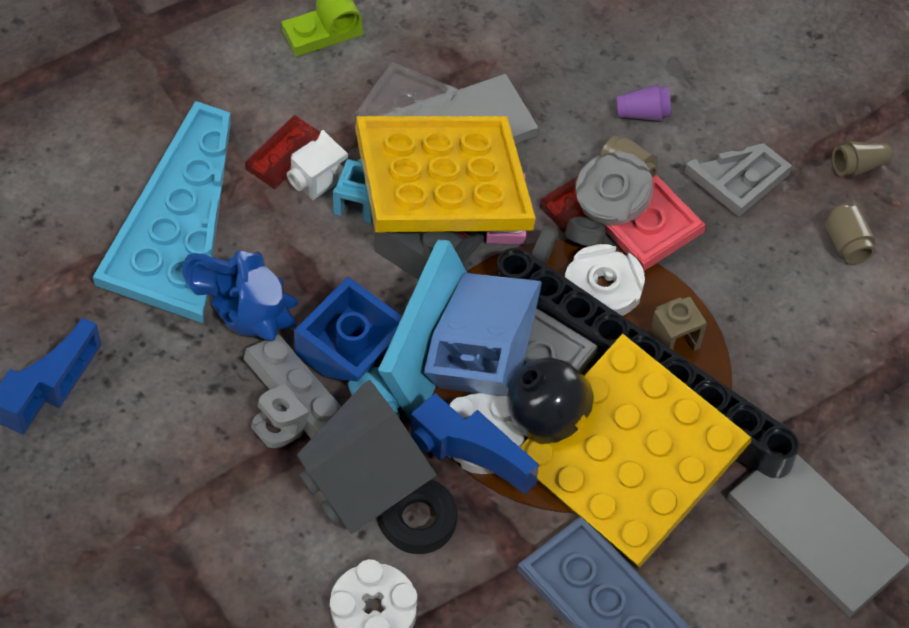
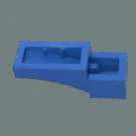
M82 318L73 331L42 359L19 372L12 369L9 370L4 379L0 381V425L24 435L45 402L60 409L102 345L96 323Z
M435 393L411 413V437L423 452L428 453L430 451L440 461L445 456H450L475 463L501 476L523 494H526L536 485L539 464L479 410H476L465 420Z

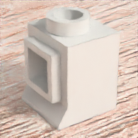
M322 130L318 140L315 142L311 141L292 154L291 170L287 172L288 180L297 191L303 190L312 200H315L337 185L344 168L340 163L348 158V153Z

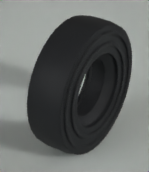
M429 480L381 514L382 529L387 539L396 548L411 554L431 553L442 548L454 534L457 526V506L452 494L446 487L434 480ZM417 502L428 504L435 511V521L425 529L409 527L402 517L403 511L407 506Z

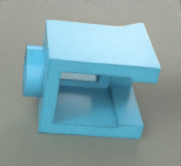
M347 159L337 186L333 190L334 214L342 215L346 199L362 203L363 222L371 223L372 213L361 159L358 161Z

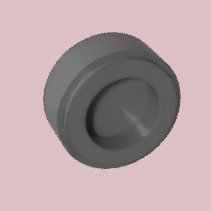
M573 217L568 221L565 235L576 243L592 246L603 244L606 228L603 224L596 223L590 218Z
M546 225L543 227L532 252L534 257L545 264L551 255L559 234L557 230Z

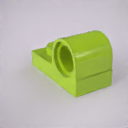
M316 0L315 11L281 21L282 32L295 57L363 35L362 17L353 0Z

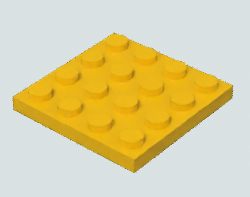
M507 116L356 117L355 130L375 232L530 231L534 229L536 218Z
M622 334L584 376L591 384L594 400L592 411L588 418L583 414L580 421L575 424L578 430L572 436L557 443L540 444L529 437L520 448L539 464L537 481L575 514L586 520L611 545L640 568L752 441L747 433Z

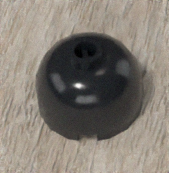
M551 357L539 358L524 365L514 375L507 392L508 411L514 424L525 436L531 437L540 444L557 443L572 436L578 430L575 424L580 421L583 414L588 418L592 411L594 400L592 387L587 379L569 362Z

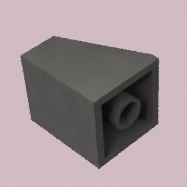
M371 380L365 382L297 454L305 467V470L300 472L299 475L313 495L321 490L327 499L321 503L324 511L334 525L342 521L351 534L437 476L395 411Z

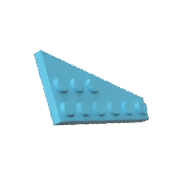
M195 101L93 276L95 286L204 324L208 295H196L187 286L182 275L181 266L184 264L187 255L192 253L213 257L231 126L230 112Z

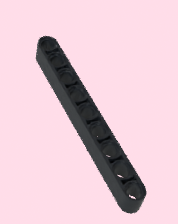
M509 248L500 253L497 259L496 276L540 281L542 284L536 308L597 345L599 353L594 357L595 361H598L614 342L624 334L735 425L749 431L745 433L751 437L752 442L737 459L753 470H758L770 478H782L791 472L799 450L798 437L792 430L527 251L520 248ZM771 451H778L783 456L775 455Z

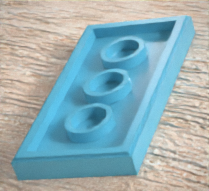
M437 240L378 369L400 407L410 420L411 413L426 402L435 390L436 385L424 373L432 336L463 274L467 273L453 245L447 240Z

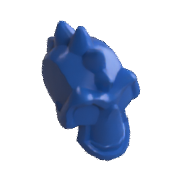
M237 251L228 260L216 259L199 253L189 254L185 258L181 268L187 286L196 295H213L212 306L230 330L239 335L248 337L259 336L266 340L274 341L278 330L296 326V322L289 309L298 305V299L284 292L283 278L277 277L265 267L264 257L260 252L257 251L252 254L245 251Z

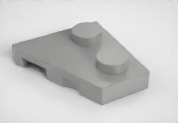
M762 143L746 147L743 151L720 153L717 160L699 164L697 159L691 160L686 164L685 174L740 217L789 176L792 165Z

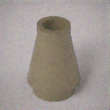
M844 141L840 146H836L832 152V164L835 172L839 176H846L847 178H854L881 165H887L892 159L891 148L886 142Z

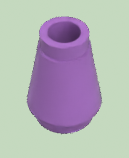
M659 84L617 96L619 118L662 121V117L672 116L669 87L659 88Z

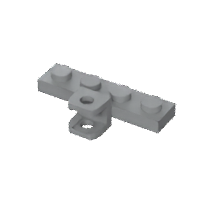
M279 334L276 335L274 341L265 340L246 348L244 360L269 388L259 398L257 406L262 412L254 417L251 428L269 448L282 447L300 439L303 431L312 439L341 408V405ZM272 424L275 427H279L281 431L272 433L267 430L266 426Z

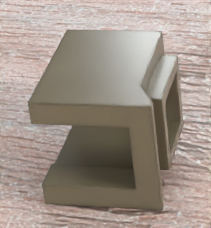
M690 296L684 299L680 297L656 307L651 329L646 330V332L672 350L674 349L676 338L684 336L692 350L695 351L701 348L707 322Z

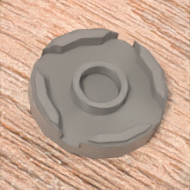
M615 151L602 158L599 155L591 159L578 175L576 180L577 200L584 214L596 223L608 226L626 224L638 218L649 207L654 194L653 179L645 162L634 154Z

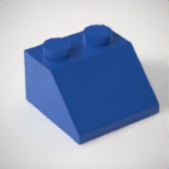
M347 277L294 330L295 353L326 378L358 382L386 353L402 315L353 279Z

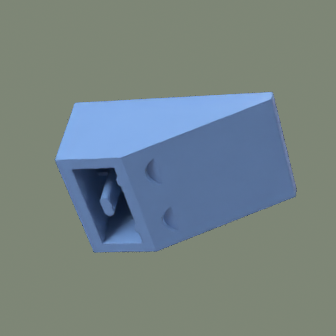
M464 273L433 333L424 373L440 389L507 396L511 380L524 365L542 283L535 280Z

